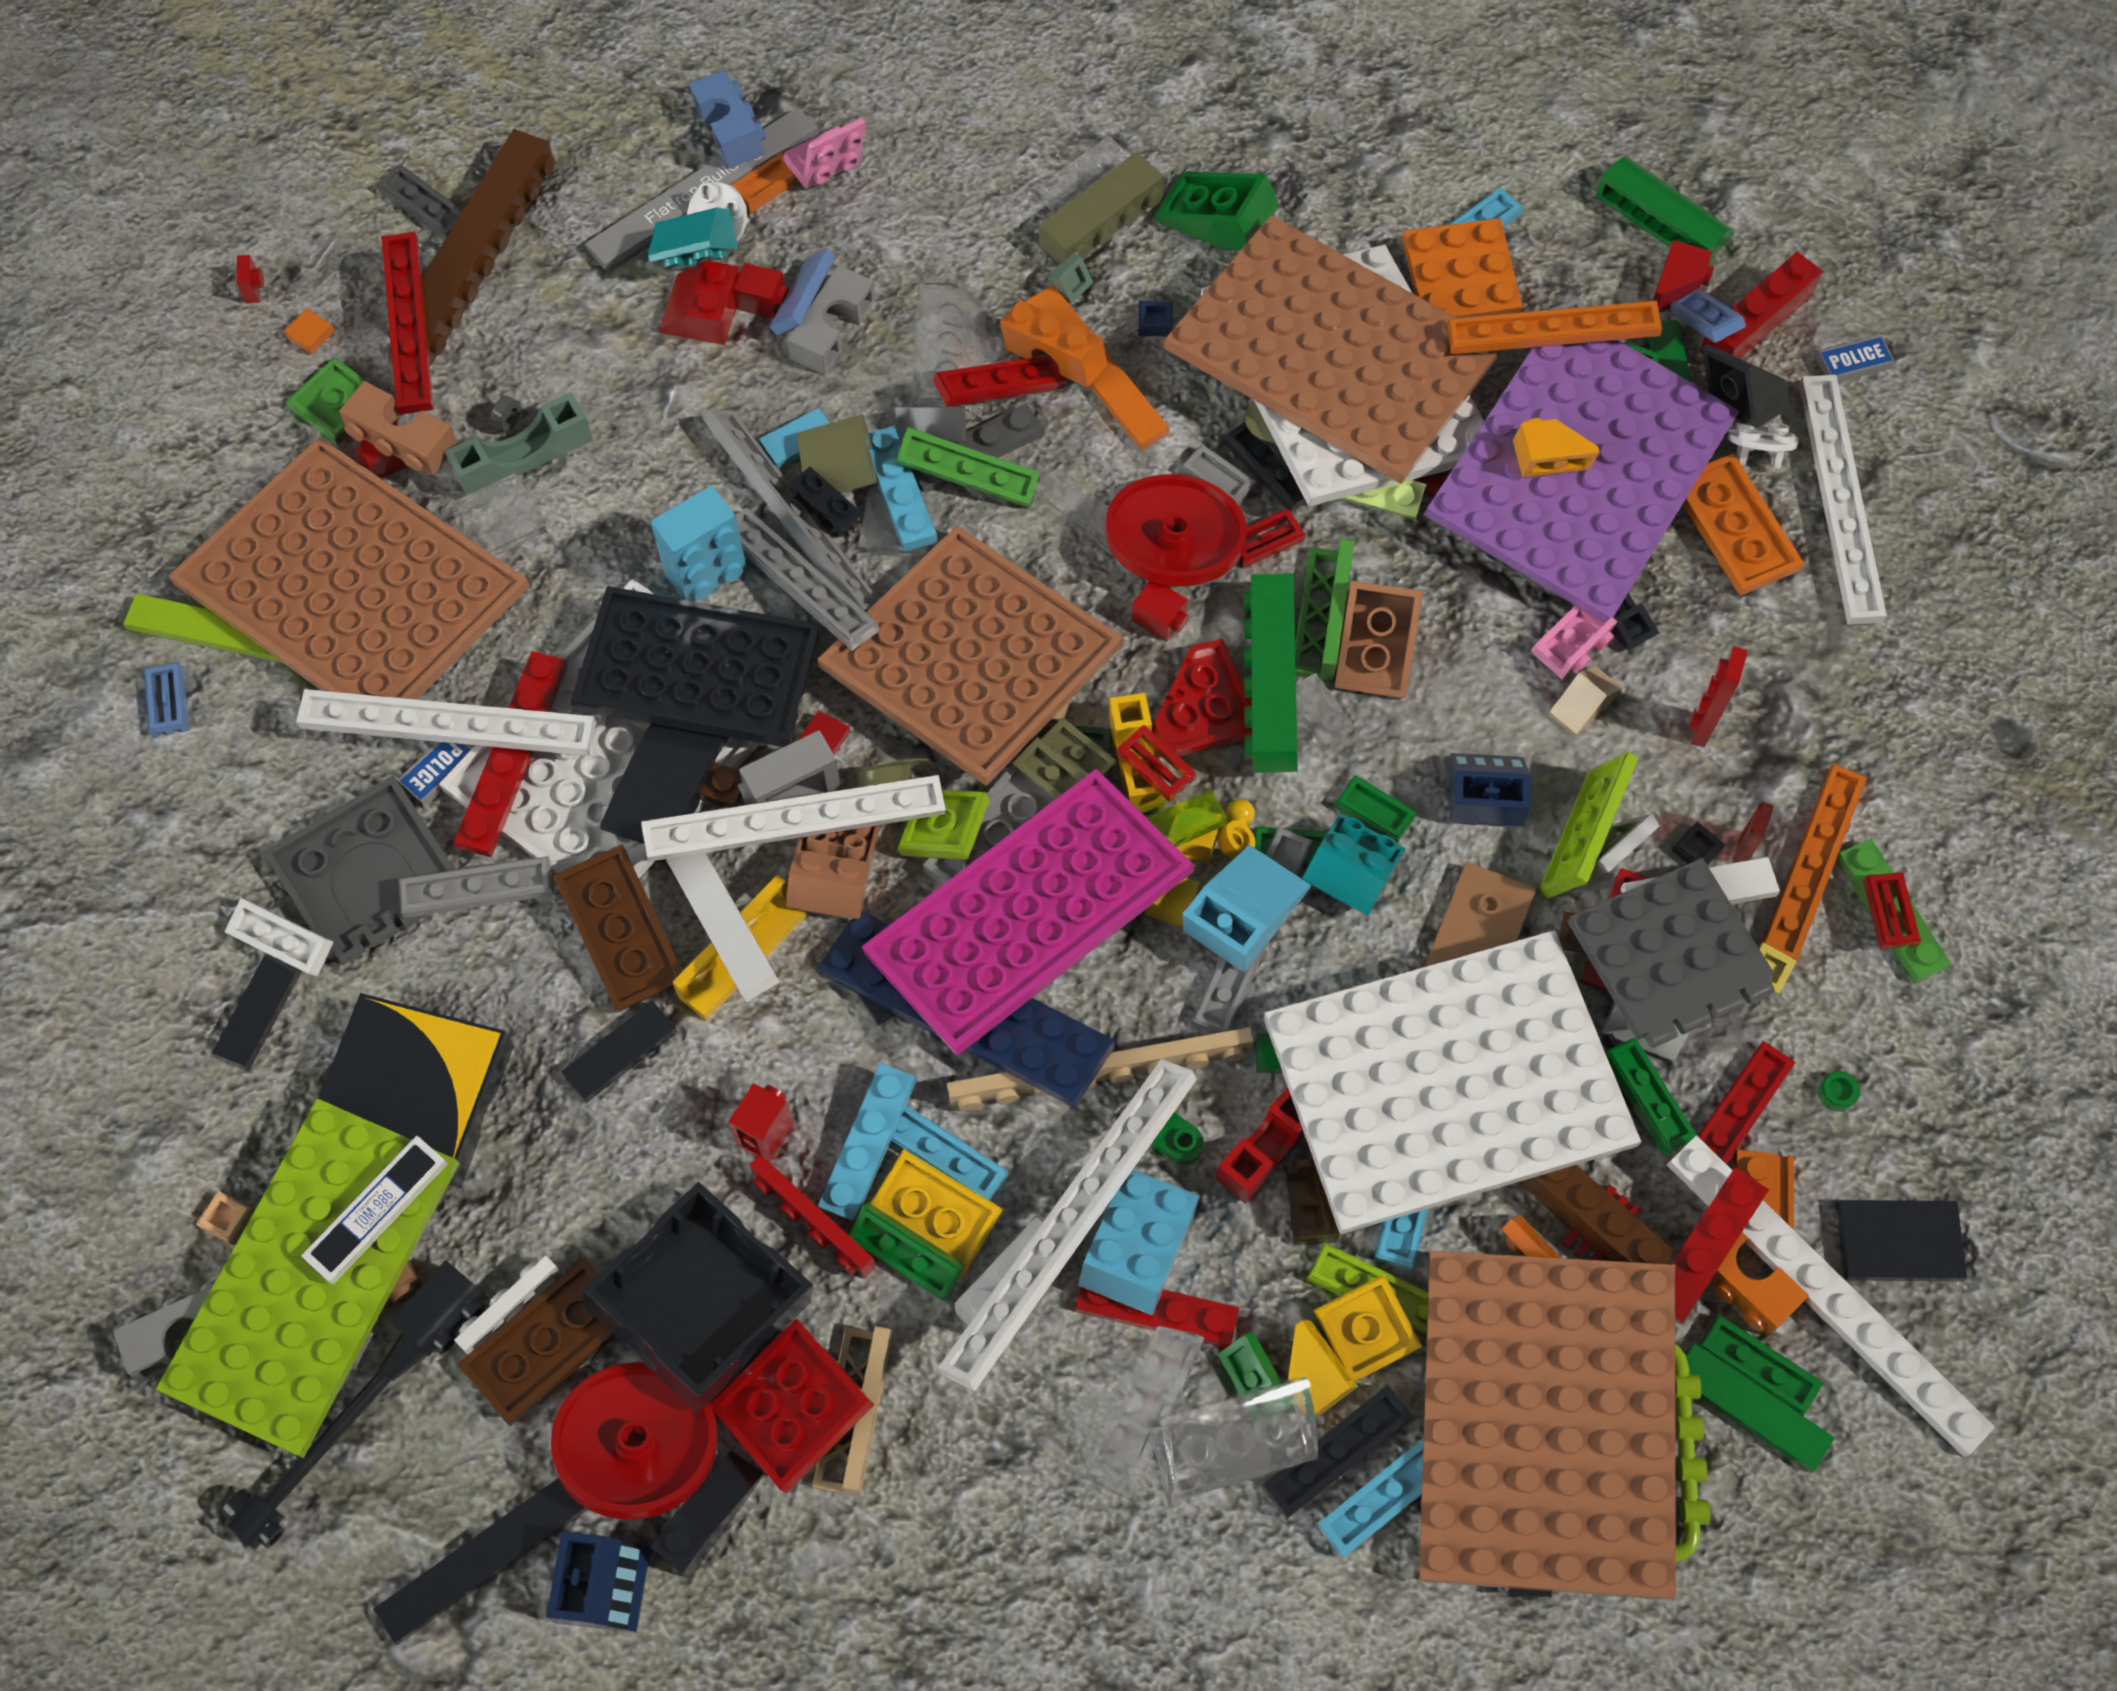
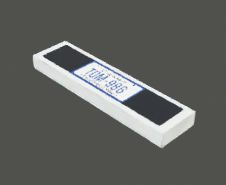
M416 1136L301 1257L334 1285L448 1163L421 1138Z

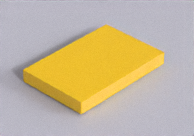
M905 1149L899 1155L870 1203L964 1263L966 1267L960 1276L962 1278L966 1276L1004 1212V1209Z

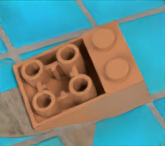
M880 825L800 837L789 872L786 907L859 919L866 897Z

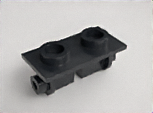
M811 466L789 483L791 486L789 490L793 493L792 498L797 499L811 513L817 509L820 512L817 518L834 535L838 533L842 537L850 529V524L862 514L858 508Z

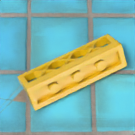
M776 875L740 912L766 958L809 914L805 910L786 907L788 889L786 881L779 875ZM712 942L673 981L678 998L705 1021L737 989Z

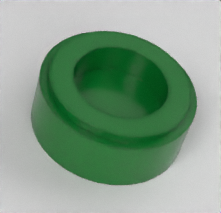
M1843 1071L1829 1073L1818 1086V1097L1821 1103L1826 1108L1836 1112L1850 1109L1860 1096V1087L1856 1079Z

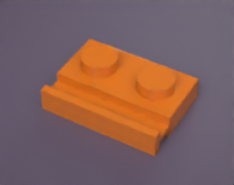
M1737 1149L1734 1153V1167L1770 1189L1763 1201L1794 1230V1155L1786 1157L1777 1156L1776 1153Z

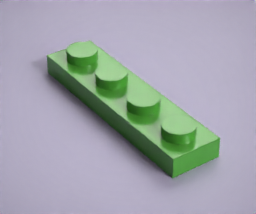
M909 427L905 431L896 463L1026 508L1031 504L1040 472Z
M1872 838L1840 852L1836 858L1869 912L1870 908L1863 884L1864 878L1869 875L1893 873ZM1889 882L1902 936L1907 935L1894 884ZM1877 884L1878 891H1879V895H1880V899H1881V903H1882V906H1883V910H1884V914H1885V918H1886V922H1887V926H1888V930H1889V934H1890V937H1892L1891 931H1890V927H1889V923H1888V919H1887V915H1886L1885 908H1884V904H1883V900H1882V896H1881V892H1880V888H1879V884ZM1911 901L1921 942L1918 946L1914 947L1904 945L1903 948L1891 947L1914 984L1946 970L1951 965V962Z

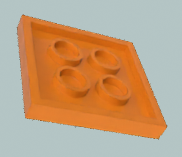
M1501 218L1403 231L1401 239L1416 296L1456 318L1521 312L1523 306Z

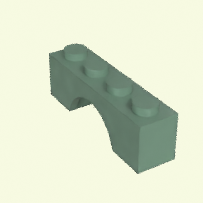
M571 392L540 406L538 415L531 425L511 438L492 442L475 436L444 452L457 482L466 498L469 499L593 441L587 418Z

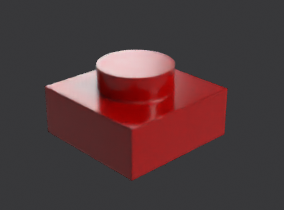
M251 255L237 256L236 284L246 304L260 302V288H264V276L262 269L256 268Z

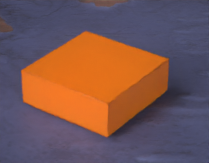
M309 309L300 314L284 330L289 340L311 355L335 332L330 323Z

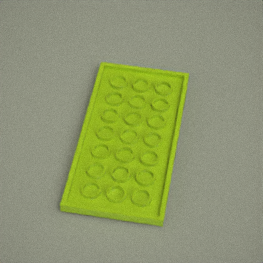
M317 1098L156 1390L304 1458L460 1163L456 1159L434 1150L448 1165L337 1282L332 1285L301 1256L412 1140Z

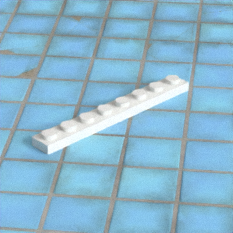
M1802 376L1799 388L1847 625L1883 623L1887 615L1837 376Z
M304 689L296 719L300 729L590 756L596 727L594 716Z
M939 775L642 821L641 826L647 861L650 862L944 815L946 809Z

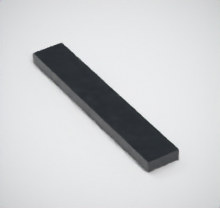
M557 1478L373 1608L393 1643L399 1645L588 1509L574 1500L564 1489L559 1478Z

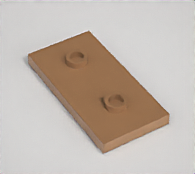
M1466 861L1425 967L1517 941L1537 888Z

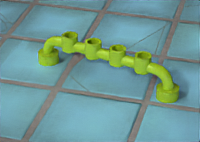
M1675 1344V1438L1678 1442L1677 1477L1681 1486L1679 1511L1684 1529V1537L1681 1543L1676 1545V1562H1681L1691 1557L1699 1546L1700 1525H1709L1710 1506L1707 1499H1698L1697 1483H1705L1707 1480L1706 1460L1704 1457H1695L1694 1441H1702L1704 1438V1422L1702 1416H1692L1691 1399H1700L1701 1381L1699 1375H1689L1686 1355L1677 1344Z

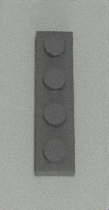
M1027 403L966 432V441L953 443L1000 458L1044 436V428ZM911 468L916 483L923 495L950 482Z

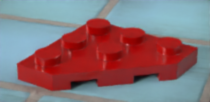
M1223 638L1190 647L1152 725V732L1178 756L1243 741L1245 736H1252V728H1245V706H1252V699L1245 698V684Z

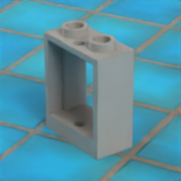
M820 730L739 769L742 783L737 786L743 797V800H741L743 806L842 790L836 758Z

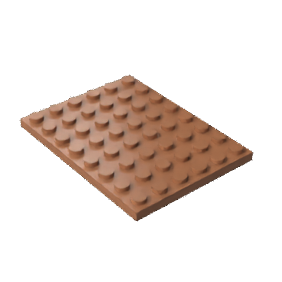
M1272 215L1165 338L1163 346L1167 351L1400 484L1410 474L1502 351L1451 354L1447 322L1448 319L1456 317Z
M318 437L169 575L172 584L320 690L415 700L530 587L527 578L321 437Z
M1430 1251L1419 1582L1672 1601L1676 1599L1675 1265Z

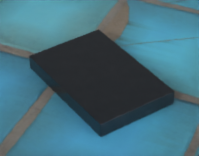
M1839 1200L1836 1203L1845 1280L1963 1282L1967 1279L1957 1201Z

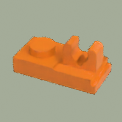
M1521 1215L1512 1218L1501 1228L1507 1235L1505 1238L1506 1243L1518 1255L1561 1258Z

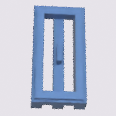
M181 663L145 668L144 680L150 735L155 738L160 737L162 732L171 735L175 734L174 730L180 729L181 732L189 731L184 668ZM169 673H173L177 720L173 719ZM157 675L161 677L164 722L159 723L155 682V676Z

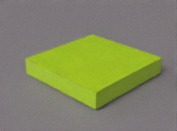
M942 790L946 809L945 814L908 820L897 847L900 854L913 857L968 860L990 801L987 793Z

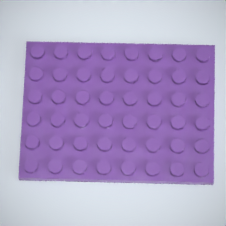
M1619 340L1533 347L1428 506L1424 515L1606 623L1611 617H1614L1735 420L1739 410ZM1533 418H1541L1542 420L1557 419L1597 445L1600 453L1590 470L1522 478L1513 443L1521 423Z

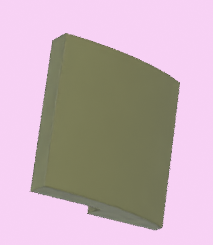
M864 414L797 433L803 472L811 466L840 493L878 483L869 451L873 447Z
M1063 717L1041 740L1037 737L1013 762V766L1054 800L1095 769L1107 778L1118 766L1116 759Z

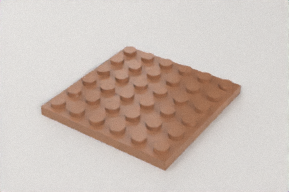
M957 525L866 612L878 622L880 631L852 651L838 639L818 658V667L987 786L1122 647L1123 637Z

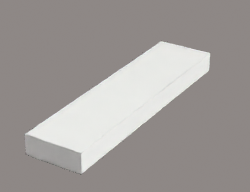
M1768 857L1709 868L1731 904L1776 897L1780 892ZM1658 877L1623 883L1621 892L1629 891Z

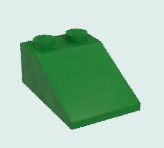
M1182 171L1155 214L1154 219L1157 223L1223 250H1242L1266 220L1274 214L1279 203L1267 174Z

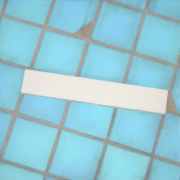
M700 853L666 859L744 1000L748 1002L780 982L707 854Z

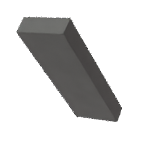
M401 164L376 184L380 193L443 240L446 239L463 211Z

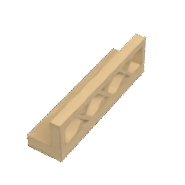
M875 1326L874 1332L845 1327L838 1363L845 1371L847 1362L850 1364L853 1370L848 1375L851 1378L859 1377L863 1383V1392L875 1405L855 1424L853 1437L843 1446H840L837 1442L834 1445L837 1450L828 1455V1451L817 1462L812 1485L813 1489L861 1497L893 1340L891 1329ZM852 1339L872 1342L868 1360L857 1367L849 1355ZM866 1369L865 1377H864L861 1372ZM850 1449L849 1456H847L845 1452ZM841 1455L847 1464L843 1484L824 1481L826 1465Z

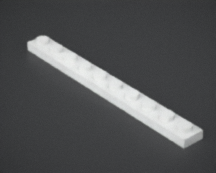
M1163 1059L1159 1061L938 1368L943 1376L973 1391L978 1388L1197 1079L1193 1070Z
M1697 1135L1666 1164L1708 1207L1732 1171ZM1764 1201L1761 1202L1742 1231L1748 1237L1745 1243L1774 1271L1780 1267L1808 1293L1809 1296L1805 1302L1963 1457L1971 1455L1995 1426Z

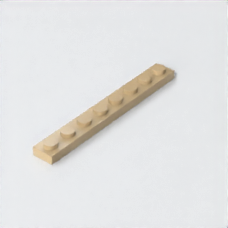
M1247 1027L1112 1052L1089 1088L1095 1086V1082L1111 1079L1112 1083H1122L1131 1080L1133 1075L1142 1073L1150 1075L1161 1059L1179 1066L1186 1065L1187 1069L1201 1068L1208 1065L1209 1061L1223 1059L1225 1062L1242 1060L1252 1050L1253 1037L1251 1029ZM1007 1072L947 1083L951 1109L959 1108L961 1111L975 1110L980 1108L982 1103L997 1101L999 1104L1013 1103L1018 1101L1020 1096L1034 1093L1037 1097L1050 1096Z

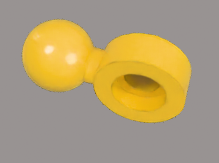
M1235 799L1228 804L1225 815L1229 823L1222 827L1217 835L1220 850L1231 859L1237 857L1248 845L1255 848L1256 844L1255 837L1248 827L1254 819L1255 810L1253 805L1245 799Z

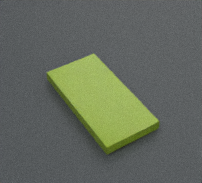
M1628 751L1588 770L1540 884V894L1550 899L1588 883L1639 757Z

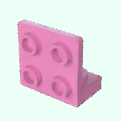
M860 118L841 128L837 126L784 152L783 161L805 189L815 184H823L831 176L843 170L849 171L859 163L867 123L863 118Z

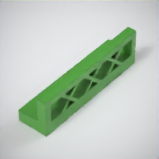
M1340 539L1338 551L1310 547L1295 642L1296 676L1333 682L1354 548L1353 540ZM1315 559L1336 562L1335 570L1322 577L1314 567ZM1312 578H1314L1317 582L1312 584ZM1333 580V586L1331 587L1328 583ZM1322 587L1331 600L1318 608L1311 600L1310 594ZM1308 608L1312 611L1309 615H1307ZM1327 611H1329L1328 619L1324 615V613H1326ZM1317 618L1326 628V632L1313 639L1305 629V625ZM1303 638H1304V640H1305L1308 644H1306V645H1304V646L1302 647ZM1322 642H1324L1323 649L1319 646ZM1313 649L1322 660L1321 668L1299 665L1301 656Z

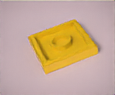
M1385 1275L1313 1310L1335 1355L1354 1381L1422 1347Z

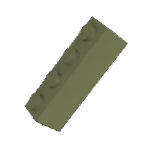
M1136 152L1039 225V246L1059 264L1064 262L1071 254L1080 255L1084 260L1090 251L1100 244L1107 243L1115 232L1123 226L1131 225L1139 214L1149 207H1155L1163 197L1164 175Z

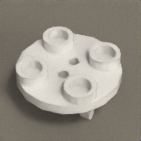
M723 182L702 183L691 197L686 215L716 207L730 209L738 242L744 234L746 224L750 220L747 217V208L741 194L733 186Z
M1734 420L1733 427L1729 429L1727 437L1729 441L1737 444L1736 458L1741 466L1746 465L1749 451L1757 449L1771 451L1770 465H1772L1773 469H1780L1784 451L1794 450L1798 444L1796 435L1789 433V426L1782 423H1769L1768 428H1756L1741 420Z

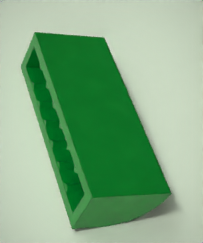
M1627 156L1617 160L1601 177L1595 197L1669 248H1671L1673 240L1712 251L1711 260L1734 236L1735 230Z

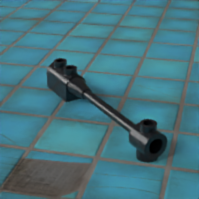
M445 1260L389 1321L401 1334L380 1364L379 1371L309 1447L304 1458L300 1457L265 1497L255 1490L251 1493L246 1488L236 1492L222 1509V1515L227 1518L224 1524L254 1550L260 1544L265 1548L272 1547L285 1531L279 1524L285 1516L277 1507L391 1381H395L426 1356H430L434 1351L443 1355L455 1344L454 1339L457 1338L452 1331L462 1320L466 1322L473 1316L479 1317L482 1314L485 1305L480 1300L485 1294Z

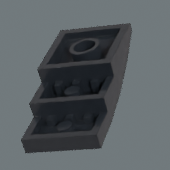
M650 724L613 794L601 821L600 829L644 844L642 821L693 814L700 804V792L712 765L729 737Z

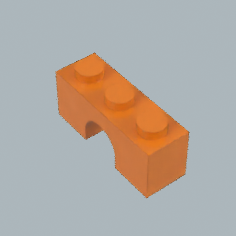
M1019 300L1000 321L1008 351L1025 359L1038 357L1044 351L1055 360L1061 376L1087 388L1107 366L1101 336L1027 302Z
M1742 1232L1710 1282L1714 1285L1713 1290L1719 1298L1726 1303H1733L1744 1314L1745 1322L1752 1329L1760 1333L1763 1332L1768 1337L1808 1298L1809 1294L1780 1267L1769 1277L1762 1280L1746 1277L1739 1270L1736 1263L1737 1251L1748 1239Z

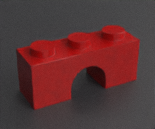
M1288 1087L1270 1106L1266 1117L1247 1140L1243 1137L1218 1166L1216 1180L1245 1204L1305 1136Z

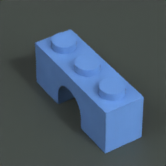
M722 70L689 83L696 109L706 128H712L717 148L728 169L765 155L761 142L766 139L763 127L759 120L753 121L755 119L753 110L748 100L742 101L744 96L737 80L731 81L726 70Z

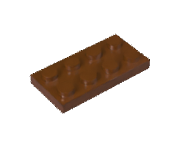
M623 844L553 875L617 1013L674 987L673 981L683 971Z
M585 1257L458 1363L464 1373L509 1426L513 1425L615 1338L610 1331L583 1307L582 1289L599 1274Z

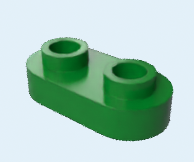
M1173 1112L1150 1146L1178 1165H1190L1200 1158L1203 1152L1204 1139L1201 1132L1195 1126ZM1181 1137H1187L1191 1140L1192 1144L1189 1147H1181L1177 1141Z

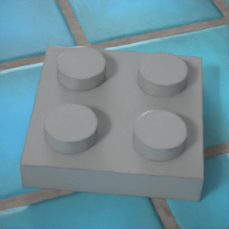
M1649 814L1618 822L1610 828L1590 878L1595 879L1603 873L1608 875L1616 873L1626 865L1627 861L1624 858L1632 851L1638 852L1646 847L1653 840L1650 835L1660 827L1654 816Z

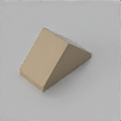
M1597 666L1579 672L1549 711L1548 715L1576 738L1623 691V688Z

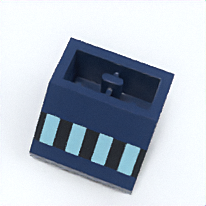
M1450 753L1449 822L1508 826L1524 825L1531 809L1530 773L1524 757Z
M561 1531L546 1618L555 1624L637 1633L651 1547L606 1536Z

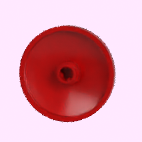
M1179 474L1149 476L1127 485L1112 499L1107 510L1105 522L1106 542L1117 561L1130 572L1143 579L1169 586L1200 585L1225 575L1240 560L1247 535V524L1244 514L1230 495L1205 480Z
M630 1362L611 1366L598 1371L582 1381L571 1391L560 1406L551 1432L553 1464L564 1489L586 1509L615 1519L633 1520L649 1518L665 1513L683 1503L697 1491L708 1476L717 1450L716 1419L710 1402L697 1413L643 1362Z

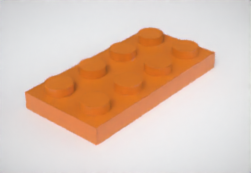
M1734 453L1708 463L1682 505L1738 594L1742 596L1801 571L1805 563Z

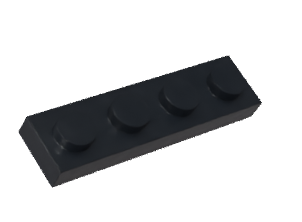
M1387 1385L1264 1482L1261 1488L1285 1519L1288 1520L1413 1419V1415Z

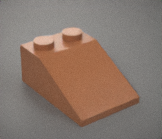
M1351 581L1334 688L1406 699L1423 591Z

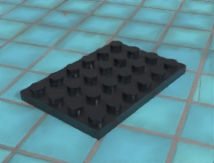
M607 586L571 698V707L573 710L785 747L790 745L819 635V624Z

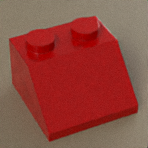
M705 260L677 274L659 328L660 333L725 345L737 310L733 288L740 274L739 267Z

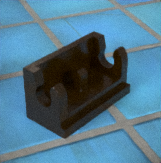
M1314 1159L1292 1161L1293 1166L1286 1168L1293 1246L1324 1244V1242L1327 1244L1336 1243L1340 1233Z

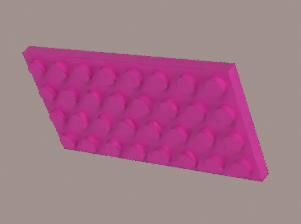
M1095 769L862 946V950L867 958L952 1052L958 1056L1193 873V863L1113 784Z

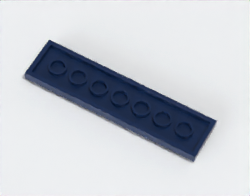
M862 911L859 919L850 920L817 967L819 974L856 994H861L879 1006L938 1036L864 954L862 946L887 928L889 924ZM1031 998L965 1051L1076 1108L1115 1048L1114 1039Z

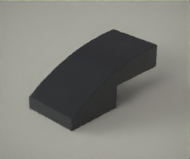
M1628 592L1613 617L1617 623L1611 630V633L1629 651L1658 635L1659 631L1642 603L1636 605Z

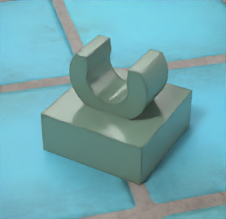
M1071 254L1051 274L1047 275L1051 285L1056 287L1068 303H1073L1094 283L1082 257L1076 254Z

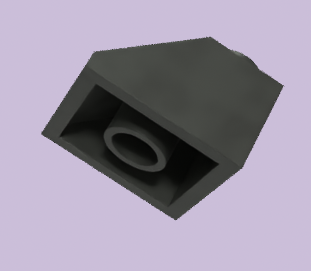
M1707 344L1702 347L1708 391L1711 395L1739 410L1736 416L1737 419L1758 428L1789 409L1788 387L1784 378Z

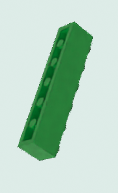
M1294 573L1251 575V589H1244V611L1251 610V618H1244V639H1251V647H1244L1245 668H1252V676H1245V698H1252V706H1245V728H1252V736H1245V758H1253V773L1298 772Z

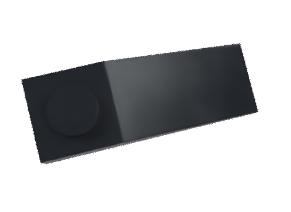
M730 1451L697 1491L675 1513L651 1546V1549L660 1558L690 1579L764 1477V1474Z

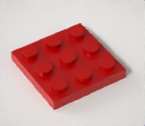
M797 1318L711 1403L716 1415L779 1490L786 1494L875 1405Z

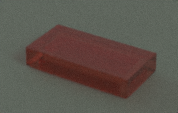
M1762 801L1758 803L1741 831L1732 858L1733 863L1749 861L1765 836L1774 808L1773 805Z

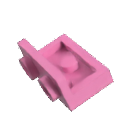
M1574 606L1533 646L1531 652L1561 680L1571 671L1577 675L1590 662L1591 658L1588 654L1595 648L1599 652L1602 651L1614 638L1611 630L1617 621L1611 617L1604 623L1579 607Z

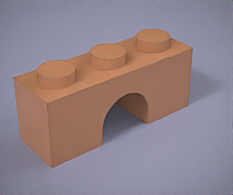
M366 381L361 383L339 411L345 425L344 429L352 438L358 441L364 439L370 442L378 451L386 456L393 454L402 459L408 467L415 471L423 470L434 476L447 459L444 451L458 445L451 425L424 411H421L409 424L402 426L393 425L400 416L393 395Z

